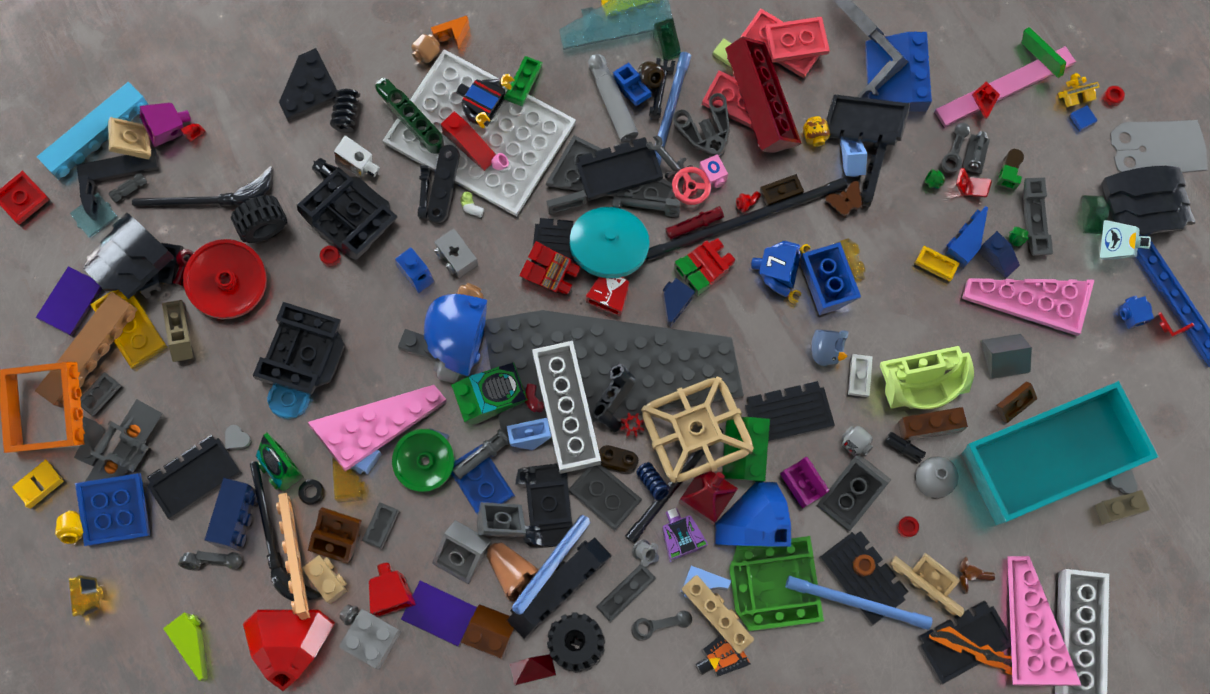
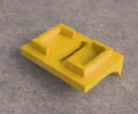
M45 459L13 485L12 488L23 500L25 507L31 509L61 485L64 480ZM33 477H35L38 480V482L42 485V487L44 488L43 491H41L39 487L35 484V482L32 480Z

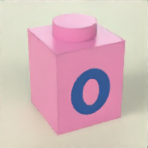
M718 154L700 162L699 169L705 172L711 188H719L726 183L728 172Z

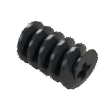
M352 89L337 90L330 125L340 132H353L354 129L350 126L355 125V121L352 119L357 117L354 112L358 111V107L355 105L359 104L357 98L360 97V93Z

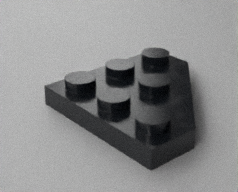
M316 48L298 56L279 100L287 121L333 102L336 98L335 93L337 89Z

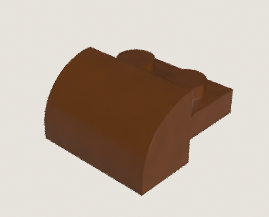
M322 507L318 513L315 529L311 534L308 551L348 564L359 541L360 535L358 533L362 520Z

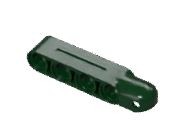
M379 79L375 83V89L390 106L391 111L429 152L438 154L444 146L441 132L389 79ZM395 100H401L399 103H393ZM408 113H414V114H413L412 116H410V117H407V116H406V114H408ZM421 126L426 127L424 130H418ZM433 140H439L436 144L430 143Z

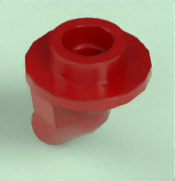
M755 191L750 197V195L741 193L739 198L736 199L737 209L745 213L749 210L750 206L758 201L761 194Z

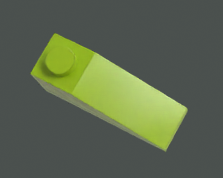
M184 612L163 629L197 679L205 682L208 680L203 633L199 627L201 622L196 615Z

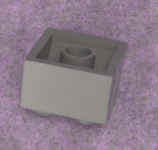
M455 520L444 533L432 564L469 584L485 557L491 540L478 535L474 530Z

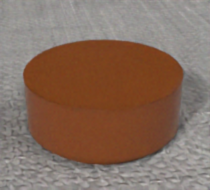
M860 555L854 560L853 569L860 576H868L875 570V561L869 555Z

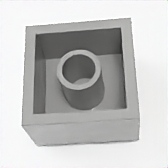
M361 609L339 648L380 670L401 631Z

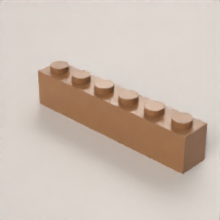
M111 291L56 363L77 362L78 372H80L79 387H81L89 372L96 368L99 359L109 351L112 342L120 337L125 325L134 319L135 312L138 309ZM52 370L39 384L35 392L53 405L62 408L64 400L61 370Z

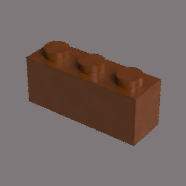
M963 407L902 417L898 422L901 438L906 441L959 433L968 427Z

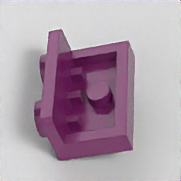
M804 457L798 463L780 473L802 509L829 492L826 483L822 480L808 457Z

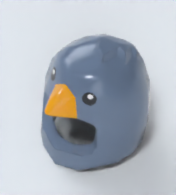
M816 329L812 338V356L814 361L826 367L838 364L839 361L846 359L848 355L844 353V346L849 332L845 330L837 332Z

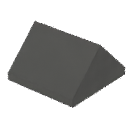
M1021 334L981 340L990 379L1031 372L1032 347Z

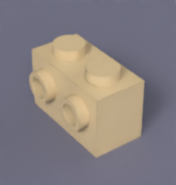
M318 555L302 567V569L325 601L332 604L348 592L345 588L347 583L340 574L336 575L332 570L334 565L328 557L324 559Z

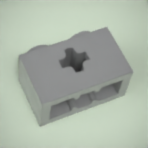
M455 229L434 241L436 246L435 253L440 260L445 259L448 263L446 267L452 275L456 274L460 278L478 266L477 258Z

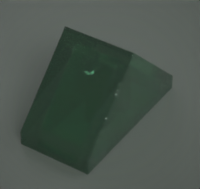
M673 18L654 23L653 38L663 60L680 55L681 50Z
M1082 196L1083 233H1103L1104 220L1108 219L1110 206L1103 196Z

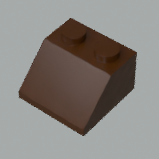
M479 604L468 624L461 643L503 660L515 631L507 621L510 616Z

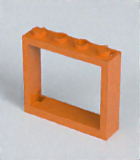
M60 362L0 369V412L4 453L84 445L85 431L83 429V410L80 399L82 392L79 387L80 372H78L77 362ZM61 370L67 440L23 445L17 374Z

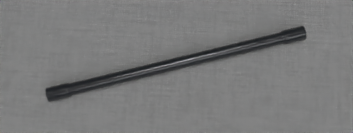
M843 177L824 186L670 242L650 247L646 259L647 261L655 259L676 249L827 194L847 189V182Z

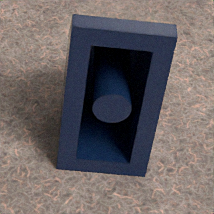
M998 231L987 239L978 251L1005 279L1020 266L1012 245Z
M677 278L672 283L669 281L663 288V303L666 322L669 328L672 327L695 295L694 290Z

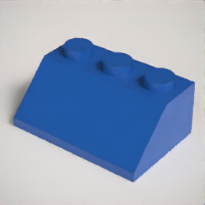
M841 242L802 254L800 265L819 315L839 310L861 298Z

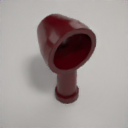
M183 249L177 254L176 262L179 270L175 280H173V284L183 286V274L187 264L184 256L189 255L191 257L194 253L192 250Z

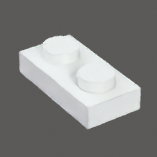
M852 354L848 395L870 396L872 356Z

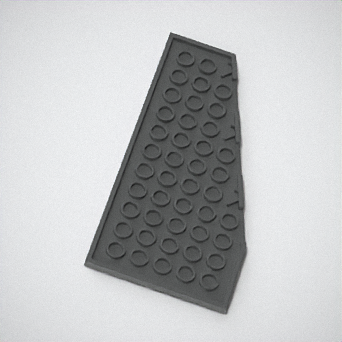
M545 310L487 319L485 321L484 331L490 368L494 369L512 362L515 363L524 391L526 392L528 383L537 385L535 396L540 402H543L532 350L573 341L592 424L599 423L592 413L597 402L612 382L610 370L618 364L624 365L635 376L636 380L613 414L616 419L627 418L628 413L631 416H635L637 413L642 415V407L651 401L674 393L678 388L682 387L684 389L717 376L721 377L722 381L725 382L733 399L744 397L732 337ZM711 387L686 396L690 407L705 403ZM720 389L717 390L712 403L725 401ZM681 399L656 409L668 411L684 408ZM525 402L498 414L501 431L507 438H509L507 426L547 418L545 406L544 410L540 413L532 412Z

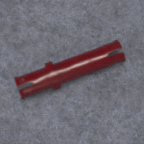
M720 206L707 212L702 211L693 218L665 228L669 240H672L697 228L707 227L716 220L723 219L724 213Z

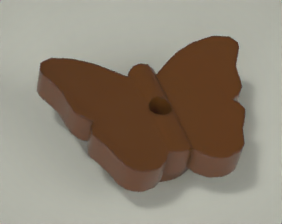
M854 181L851 183L847 191H842L841 195H828L826 202L831 204L843 216H847L853 209H860L862 207V197L860 196L859 182Z

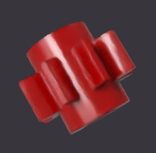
M628 413L626 420L621 418L620 422L625 426H622L620 431L626 432V438L630 435H634L637 438L638 432L644 433V428L640 427V425L644 424V420H639L638 413L635 416H631ZM635 422L636 426L630 429L629 424Z

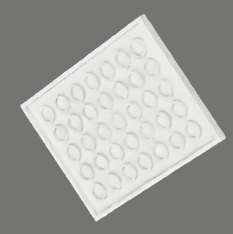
M444 49L410 100L441 132L444 146L453 145L458 149L460 159L455 183L517 217L573 129L576 119L528 94L523 106L504 100L487 127L481 128L480 125L470 123L463 112V97L456 93L459 85L462 83L471 87L476 79L482 81L499 78ZM455 111L469 123L496 155L502 153L507 157L509 161L508 167L503 170H496L492 167L493 164H491L484 171L443 135L440 124ZM408 113V114H406V116H407V117H410V116H412L414 113ZM397 118L382 140L383 144L421 165H428L429 169L435 172L439 153L433 154L429 152L401 120ZM421 126L418 130H424L426 127ZM433 140L430 143L436 144L439 140ZM451 151L446 153V158L451 156Z

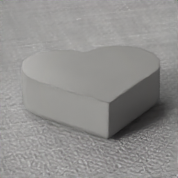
M230 425L225 431L226 450L244 449L250 445V436L242 432L239 426Z
M1132 469L1109 478L1110 486L1114 489H1120L1123 494L1133 493L1137 490L1138 486Z

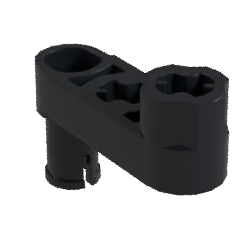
M618 364L610 370L612 382L597 402L592 413L601 424H605L614 433L620 430L622 423L613 414L636 380L635 376L622 364Z

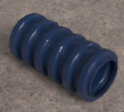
M647 462L639 466L636 474L653 495L654 499L660 500L666 497L670 488L653 465Z

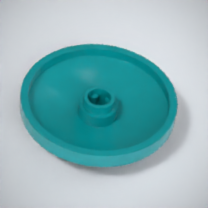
M600 207L584 213L574 223L570 234V250L577 264L588 273L602 278H620L635 272L642 266L648 255L650 240L646 227L632 213L615 207Z

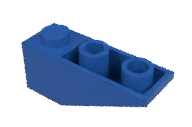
M987 206L982 211L977 209L970 218L973 220L970 225L965 223L959 230L961 235L957 239L953 237L947 244L949 249L945 255L959 262V266L963 269L981 249L988 211Z

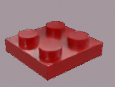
M23 170L0 188V206L18 225L50 200Z

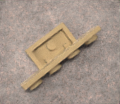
M926 553L913 569L897 556L893 558L891 564L897 573L908 576L914 586L919 589L922 587L926 590L932 600L943 603L945 609L952 615L957 614L961 617L964 614V608L948 596L960 582L958 577Z
M694 576L682 587L681 590L738 654L754 641V638L738 621L739 617L732 609L728 610L724 606V600L718 593L714 594L699 576Z

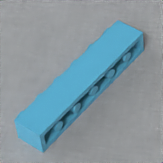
M128 81L41 152L37 158L59 180L66 176L77 164L82 163L89 154L98 150L101 144L109 139L108 120L110 117L131 121L140 114V106L149 104Z

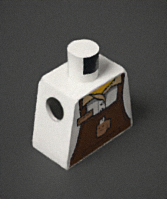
M347 136L343 137L334 150L335 163L359 177H362L365 172L375 177L380 169L379 166L372 163V154Z

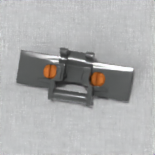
M136 399L120 426L109 421V427L94 450L90 451V454L99 460L86 481L124 476L128 470L134 472L149 448L145 445L146 440L163 413ZM116 430L121 431L119 435L121 440L112 453L109 452L106 457L101 455Z

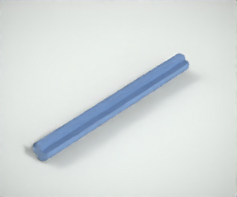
M580 515L512 605L515 613L523 614L588 527L590 521L587 516Z

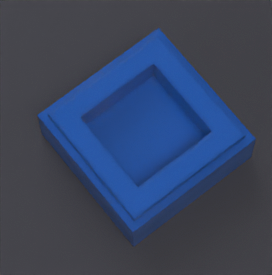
M1088 105L1069 115L1079 131L1098 121Z

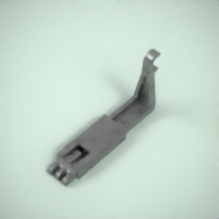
M833 0L875 43L878 42L893 58V61H888L875 78L859 93L858 97L865 98L870 92L875 96L879 95L877 90L900 71L908 61L883 36L884 33L852 0Z

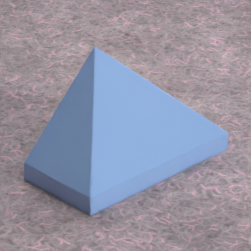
M547 418L507 426L509 442L512 447L533 451L551 438Z

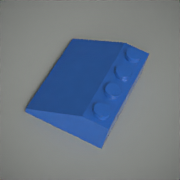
M904 32L885 36L908 63L877 90L879 95L875 96L870 92L868 94L869 99L910 103L909 112H927L932 103L927 32ZM873 40L865 42L868 84L889 60L893 61V58L882 46Z

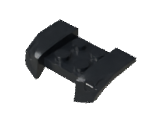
M558 463L518 469L515 485L526 487L530 526H525L526 536H523L525 543L530 547L558 546L573 526L567 472L560 474Z

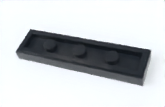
M155 149L151 150L149 160L123 155L76 165L79 183L80 175L89 176L95 183L159 170Z

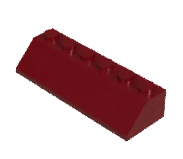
M743 36L727 46L725 50L727 59L733 69V76L739 86V93L743 97L745 110L749 114L751 127L758 139V146L761 151L774 153L801 145L802 142L765 42Z

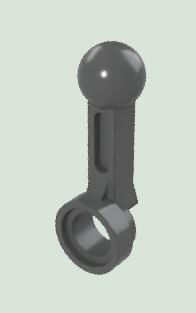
M961 122L956 125V137L951 151L942 159V168L947 173H955L962 166L959 152L964 138L970 133V126L967 123ZM946 161H955L956 167L949 168L946 165Z
M197 551V554L184 553L180 557L178 565L187 570H198L202 563L225 565L229 569H237L242 564V557L236 552L219 554Z
M680 611L674 617L656 621L640 618L632 624L631 631L636 639L643 641L650 638L655 630L673 626L682 628L690 626L692 616L688 611ZM640 623L647 625V634L639 632L638 626Z

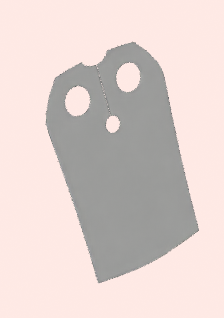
M1198 120L1124 122L1111 132L1112 145L1117 150L1114 158L1117 168L1121 172L1149 166H1174L1181 168L1182 172L1208 170L1206 146ZM1123 132L1131 136V141L1127 144L1119 140V135ZM1140 146H1145V147H1146V151H1145V152H1141V151L1139 150V147H1140ZM1126 157L1135 159L1136 165L1133 168H1128L1124 165Z

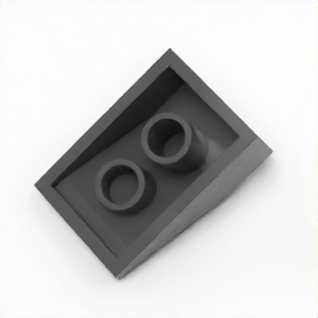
M856 455L817 505L851 531L892 479L864 457Z

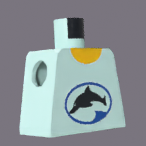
M1104 220L1100 258L1102 260L1137 257L1138 248H1150L1151 238L1139 236V228L1136 226Z

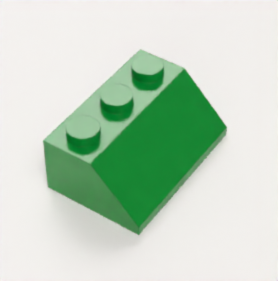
M741 417L751 437L754 449L751 454L749 453L744 458L722 466V474L724 479L765 482L770 419ZM727 420L725 435L743 442L734 420ZM724 443L723 457L741 449Z

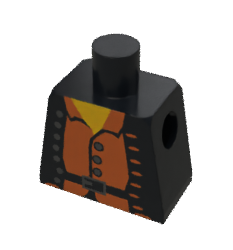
M720 635L702 649L705 659L697 662L696 667L701 675L713 670L715 676L718 677L744 668L751 663L744 651L738 654L724 637Z

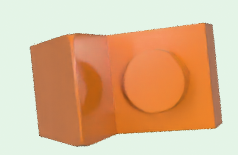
M466 15L431 27L432 35L438 42H445L453 37L459 49L470 28L469 20Z

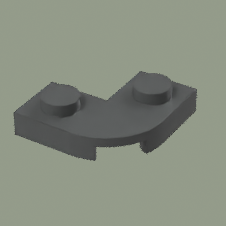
M83 416L84 445L79 446L74 458L94 467L99 459L91 455L90 451L95 449L105 432L99 423Z

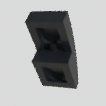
M80 175L79 190L83 208L92 220H97L99 201L93 195L95 183L89 176Z
M161 243L174 258L156 274V277L161 283L173 284L179 268L176 256L183 250V246Z

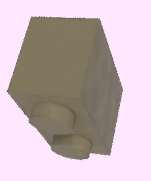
M1142 490L1094 505L1102 525L1150 510Z

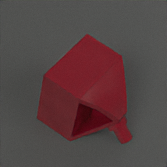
M709 471L693 479L680 498L679 504L711 526H714L738 488L726 481L722 473L717 472L716 474Z

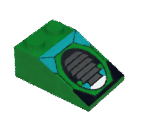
M513 362L468 376L452 384L465 423L472 425L479 424L528 400Z
M266 432L256 453V458L259 460V468L263 473L267 472L270 475L269 482L275 490L279 488L285 492L304 478V476L281 445Z

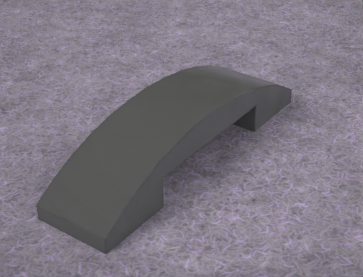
M1045 177L1024 179V217L1026 230L1029 232L1027 237L1029 238L1028 243L1032 256L1053 254L1052 237L1048 235L1045 198L1047 197Z

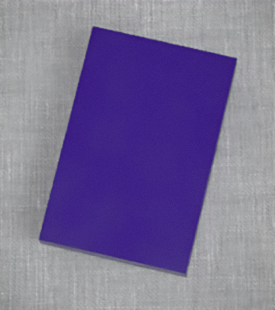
M68 266L36 318L73 337L90 310V304L96 300L103 288L91 277Z
M419 581L412 595L416 605L406 608L401 620L459 647L477 607L423 581Z

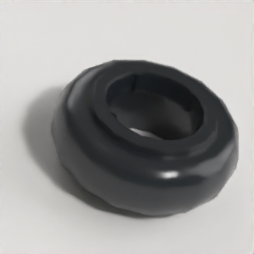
M309 479L300 485L298 495L303 503L314 505L322 500L324 488L319 481ZM314 486L317 489L316 495L312 498L307 497L305 494L307 488Z

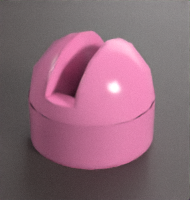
M502 153L495 155L491 161L492 167L496 170H503L509 165L507 157Z

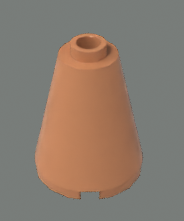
M494 543L487 550V559L507 599L514 602L539 569L505 544Z

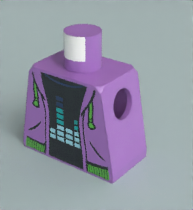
M677 508L666 512L670 523L664 525L662 531L669 562L707 547L706 539L690 515L681 518Z

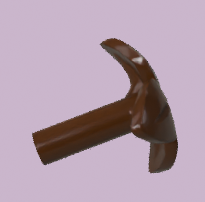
M967 557L960 564L959 572L963 573L959 578L960 586L965 594L968 593V580H995V573L983 572L980 568L973 565L968 566Z

